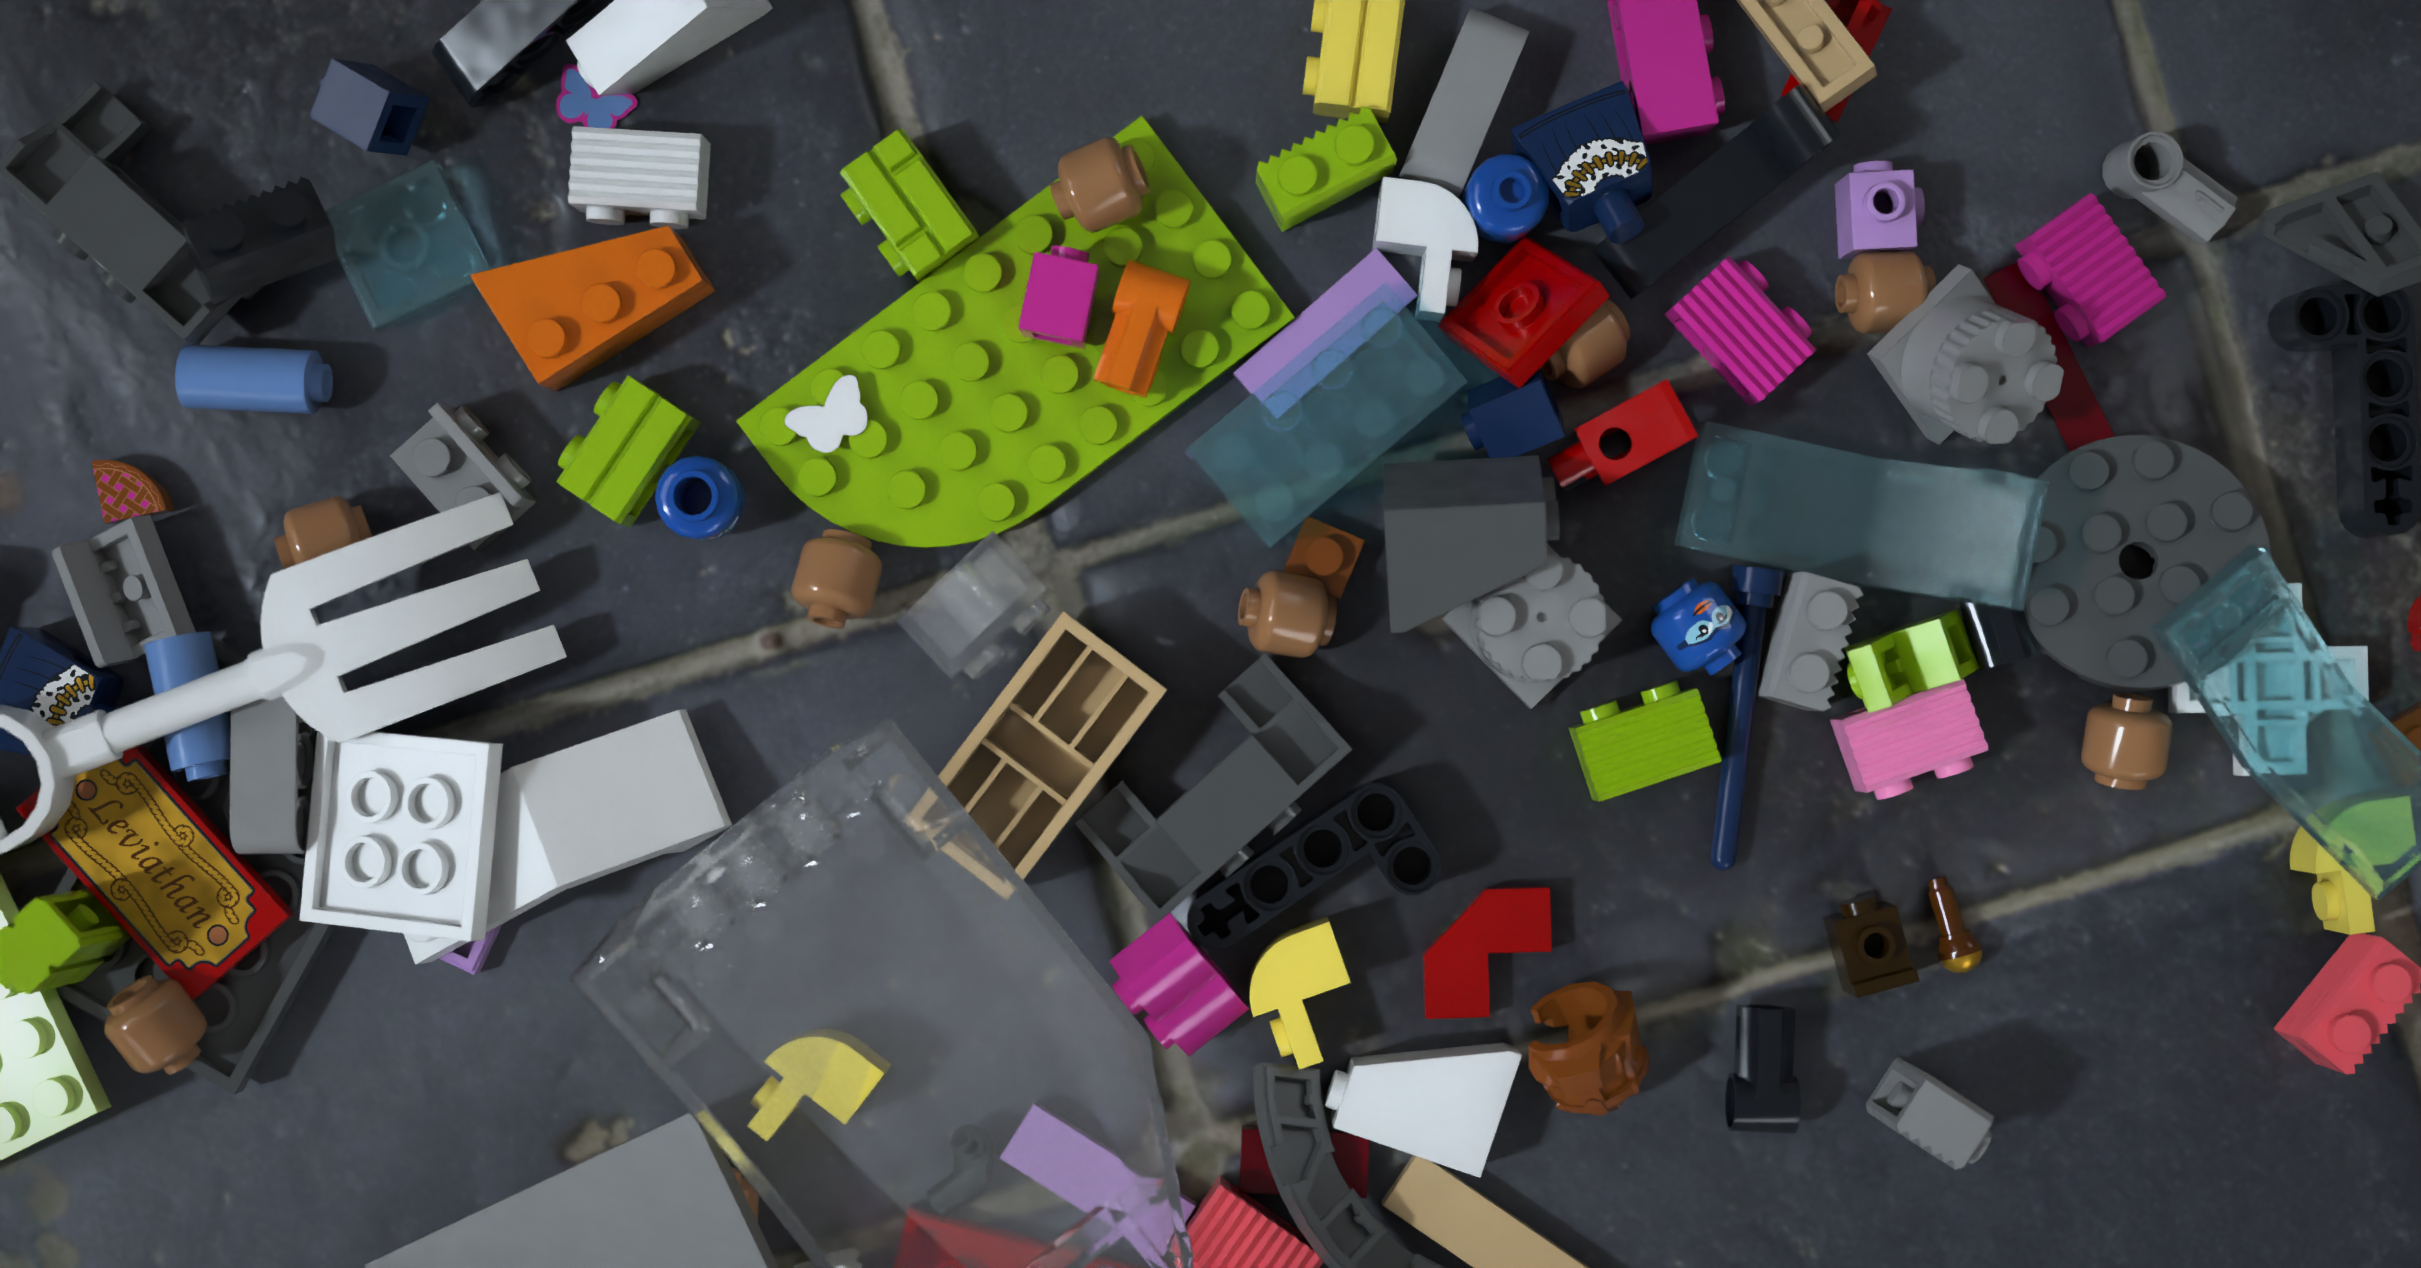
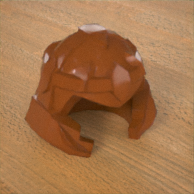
M1595 981L1573 983L1545 995L1531 1007L1530 1010L1535 1023L1544 1022L1545 1025L1554 1028L1568 1025L1566 1043L1551 1045L1534 1040L1528 1045L1529 1069L1535 1080L1544 1084L1545 1090L1557 1103L1556 1107L1562 1112L1604 1116L1621 1108L1625 1100L1639 1093L1638 1087L1650 1068V1057L1647 1048L1641 1044L1631 991L1613 990L1612 987Z

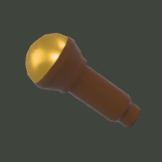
M1946 875L1927 880L1930 889L1928 892L1929 900L1941 934L1938 937V959L1943 967L1950 972H1968L1974 969L1981 961V942L1970 932V929H1966L1953 887L1948 885Z

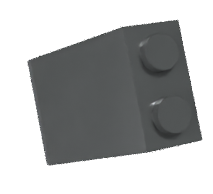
M1539 455L1384 464V526L1391 633H1404L1548 564L1547 541L1559 540L1558 501L1555 500L1554 477L1542 478Z

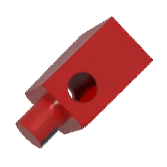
M1667 378L1575 428L1574 430L1580 441L1551 456L1547 461L1564 492L1577 487L1597 475L1600 476L1603 484L1606 486L1698 437V434ZM1619 429L1624 430L1631 439V448L1614 458H1609L1601 448V439Z

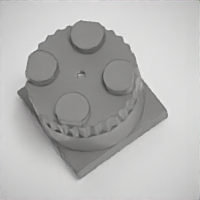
M1960 264L1928 293L1926 300L1919 307L1907 314L1867 353L1924 436L1938 445L1953 431L1978 442L1985 441L1989 444L2011 442L2018 431L2025 430L2028 423L2033 422L2036 419V415L2042 412L2046 401H2050L2058 396L2064 374L2062 367L2056 364L2058 361L2054 354L2056 348L2051 344V336L2046 334L2045 328L2030 318L1995 304L1974 271Z
M1548 543L1547 565L1452 609L1441 617L1448 627L1529 709H1532L1563 678L1569 677L1573 672L1580 671L1583 664L1589 663L1592 654L1599 650L1598 644L1622 621L1604 602V596L1599 593V585L1592 581V575L1584 572L1580 564H1573L1570 558H1561Z

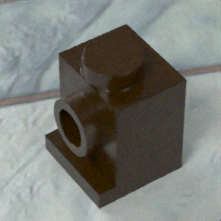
M1870 894L1844 900L1839 903L1841 913L1823 917L1842 991L1859 998L1919 982L1917 969L1913 968L1896 905L1885 901L1878 902L1877 895ZM1879 933L1883 948L1877 955L1868 956L1864 950L1865 939L1870 934Z

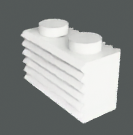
M573 126L571 131L572 152L570 155L571 166L569 168V192L567 196L569 204L580 212L586 213V221L603 225H624L625 215H644L650 217L649 224L652 226L686 229L688 228L689 219H706L711 144L702 134Z

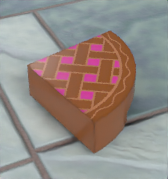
M114 460L91 461L104 523L118 524L131 517L155 516L175 511L166 489L142 469Z

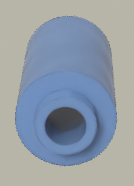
M186 344L181 348L177 358L175 386L178 400L184 408L316 414L322 402H328L331 398L333 373L329 364H323L322 358L316 350Z
M209 631L181 634L144 644L154 695L219 671L212 633ZM229 711L163 736L171 772L185 771L187 782L228 774L226 762L230 761L231 742Z

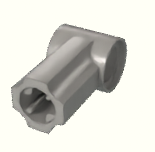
M2148 132L2114 147L2106 155L2103 162L2102 176L2106 186L2113 194L2123 199H2137L2198 245L2208 242L2218 230L2224 227L2236 209L2235 203L2238 197L2183 158L2179 144L2171 136L2163 132ZM2136 152L2144 155L2149 162L2150 176L2148 180L2143 178L2135 168L2134 157Z

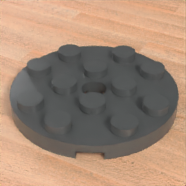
M2148 435L2110 437L2081 446L2061 457L2035 480L2023 496L2010 520L2004 543L2012 551L2017 561L2015 584L2033 644L2044 655L2048 654L2060 665L2079 675L2078 678L2106 688L2124 691H2148L2176 686L2208 672L2226 660L2241 646L2258 622L2266 604L2271 583L2272 554L2265 522L2250 493L2226 467L2211 456L2184 443L2162 437ZM2133 545L2146 550L2151 558L2155 560L2151 575L2145 579L2128 577L2119 565V555L2122 549Z

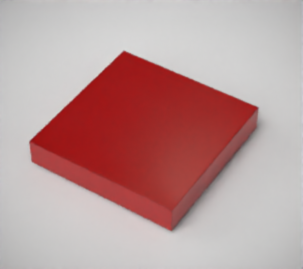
M1525 236L1437 326L1447 339L1520 389L1610 295L1601 282L1528 236Z

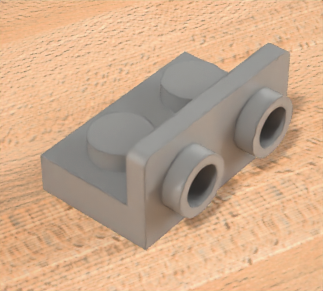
M437 402L428 410L433 418L390 455L439 512L500 492L514 523L537 502L525 488L531 482L528 474L508 454L504 453L499 458L483 441L489 435L488 430L463 405L458 410H455L451 406ZM505 530L468 545L474 551L481 552Z

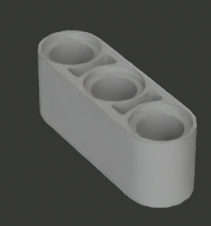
M1470 7L1402 167L1400 177L1438 185L1453 193L1459 199L1530 31Z
M284 697L273 701L259 699L231 710L230 838L232 847L238 854L306 853L315 760V729L291 708Z

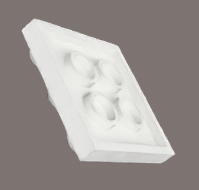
M317 731L299 921L470 942L485 940L503 744L372 731L340 744Z

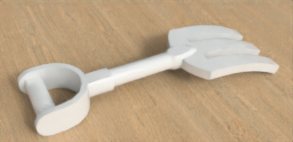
M499 492L440 512L271 574L265 589L261 609L260 625L263 648L250 652L247 659L243 662L106 713L104 710H98L56 727L32 711L0 705V727L6 729L25 743L37 761L41 781L37 806L22 827L8 835L0 817V854L29 844L56 826L70 806L76 775L121 759L125 750L256 700L266 699L273 701L284 697L291 708L306 723L324 736L341 744L566 658L567 656L554 625L349 692L342 679V675L540 591L528 559L422 591L320 624L314 610L373 583L514 525L502 494Z

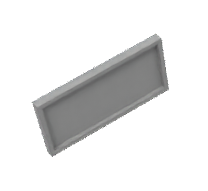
M702 1105L384 1253L365 1264L366 1268H779Z

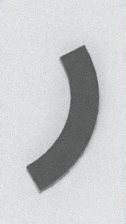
M1266 1062L1254 1065V1103L1259 1134L1268 1166L1281 1198L1293 1220L1322 1261L1329 1268H1446L1420 1254H1412L1386 1234L1387 1229L1371 1213L1355 1189L1348 1188L1331 1153L1335 1149L1325 1120L1321 1096L1320 1069L1306 1067L1299 1070L1298 1066Z

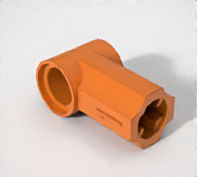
M1129 259L1115 295L1111 314L1115 315L1093 378L1094 381L1130 395L1147 397L1161 360L1160 356L1168 334L1173 335L1178 324L1191 280Z

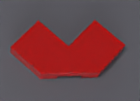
M1550 887L1483 888L1466 906L1467 908L1429 945L1423 952L1424 1016L1426 1019L1490 1017L1488 953L1552 952Z

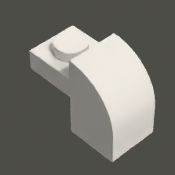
M1383 177L1379 188L1372 250L1377 248L1381 252L1422 256L1415 319L1440 322L1445 314L1446 306L1456 307L1459 298L1461 268L1450 267L1451 260L1473 262L1478 254V234L1474 220L1466 206L1445 188L1429 182Z

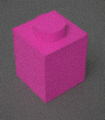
M1052 246L1050 255L1034 252L1018 326L1022 336L1085 349L1101 276L1099 266L1088 263L1089 253L1064 246Z

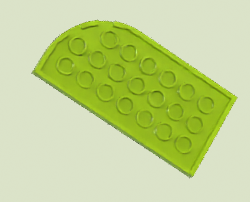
M1140 116L1113 137L1123 147L1132 144L1145 169L1151 193L1143 196V208L1140 214L1092 233L1080 226L1075 217L1067 220L1062 218L1053 199L1050 185L736 420V422L789 490L809 508L830 522L866 538L901 547L927 549L971 544L1009 531L1043 511L1283 330L1295 317L1144 117ZM1052 246L1070 247L1089 253L1088 263L1099 266L1101 276L1085 349L1024 337L1020 333L1018 326L1034 252L1050 255ZM1129 259L1191 280L1178 324L1173 335L1168 334L1160 356L1159 366L1146 398L1118 391L1093 379L1115 315L1111 314L1112 306ZM853 375L858 381L860 403L865 407L868 415L867 426L860 434L852 436L843 435L841 443L836 450L824 453L811 447L807 437L798 435L786 426L785 418L790 411L804 406H825L826 399L834 384L841 377Z

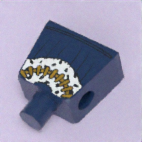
M1623 80L1511 128L1513 155H1520L1532 161L1541 172L1549 187L1548 208L1567 231L1577 232L1600 222L1609 241L1613 244H1620L1631 240L1643 230L1645 222L1636 206L1647 202L1652 197V168L1633 105Z
M10 626L0 651V705L32 711L54 727L98 710H104L106 713L119 709L115 706L123 686V678L107 667L98 668L92 658L42 629ZM0 727V750L33 756L22 740Z

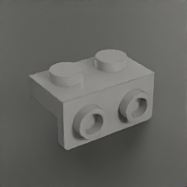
M150 515L131 517L90 540L62 544L52 550V556L94 664L98 668L146 659L144 644L166 637L196 632Z

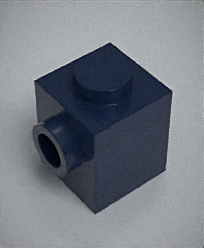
M331 58L328 69L319 82L318 95L309 117L365 151L407 156L430 98L373 64Z
M1541 367L1520 389L1503 377H1498L1468 390L1469 412L1461 415V419L1475 451L1485 447L1490 458L1517 457L1565 437L1563 416Z

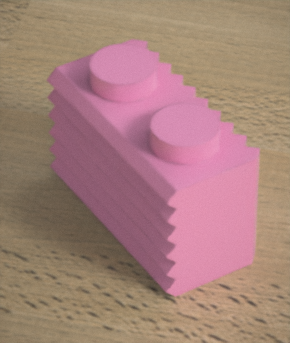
M1964 679L1912 694L1894 706L1868 713L1867 708L1862 707L1830 719L1854 790L1864 793L1874 791L1877 800L1890 798L1912 790L1914 786L1911 777L1934 770L1937 779L1965 772L1974 767L1971 756L1988 751V744L1984 739V732L1975 714V707L1971 702V695L1967 691Z

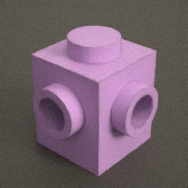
M1891 161L1862 162L1853 166L1854 173H1848L1835 183L1839 259H1853L1858 253L1911 251L1918 247L1916 226H1921L1923 223L1925 201L1922 189L1914 187L1913 170L1893 171V163Z

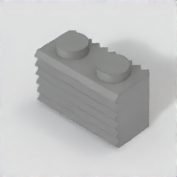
M1804 571L1787 575L1758 676L1756 696L1806 711H1825L1831 708L1827 699L1835 695L1831 686L1838 683L1834 674L1842 670L1838 661L1845 658L1841 649L1849 645L1845 636L1852 633L1848 624L1856 620L1852 611L1860 608L1855 600L1863 595L1859 587Z
M1899 1057L1892 1062L1866 1102L1867 1113L1954 1170L1964 1168L1967 1162L1969 1164L1975 1163L1984 1154L1992 1138V1131L1989 1128L1993 1123V1115L1930 1074Z

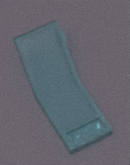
M1707 420L1699 422L1698 437H1696L1674 543L1675 547L1795 573L1801 571L1809 572L1856 586L2023 611L2049 486L2048 481L1989 468L1971 470L1875 458Z
M2250 545L2151 629L2240 765L2372 897L2381 900L2421 866V751L2350 684L2268 552Z

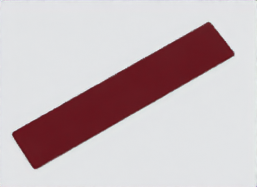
M2017 262L1985 277L1984 282L1995 304L2036 321L2038 325L2045 328L2046 334L2051 336V344L2056 348L2054 353L2058 360L2056 364L2062 367L2064 374L2060 393L2054 399L2046 401L2045 404L2069 451L2071 452L2097 440L2115 437L2042 290L2033 288L2025 280L2018 268Z

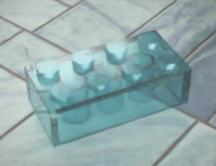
M1385 282L1186 448L1184 452L1264 548H1271L1468 381Z

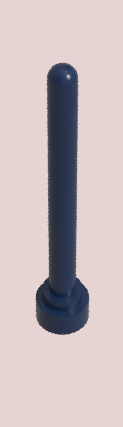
M1733 565L1730 591H1736L1735 604L1741 605L1740 613L1747 623V628L1742 638L1736 642V646L1742 654L1734 660L1710 855L1712 865L1720 871L1731 869L1736 862L1766 609L1773 608L1775 596H1781L1784 571L1738 565Z

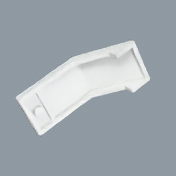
M686 709L676 710L516 765L500 774L486 932L566 889L663 854L684 852L732 826ZM404 933L415 965L433 962L470 942Z

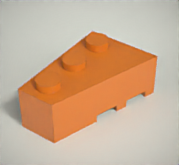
M669 226L470 274L473 282L537 383L556 392L716 291L685 240Z

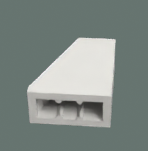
M614 0L568 38L566 42L578 60L577 68L582 78L597 91L598 95L635 94L761 18L773 7L768 0Z
M1502 1042L1351 1057L1346 1073L1335 1070L1326 1093L1324 1107L1333 1109L1330 1117L1333 1128L1480 1178L1522 1055L1515 1046Z

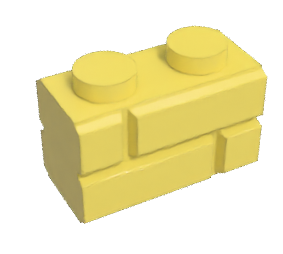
M1314 0L1310 32L1323 33L1320 57L1307 56L1302 92L1304 95L1315 96L1314 114L1346 119L1349 118L1350 112L1359 114L1361 106L1371 109L1378 123H1388L1392 107L1405 0Z

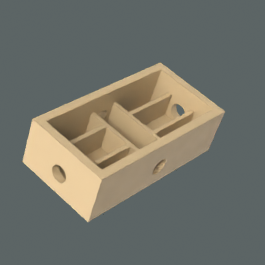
M1063 611L916 804L906 820L1010 898L1168 689L1071 615Z

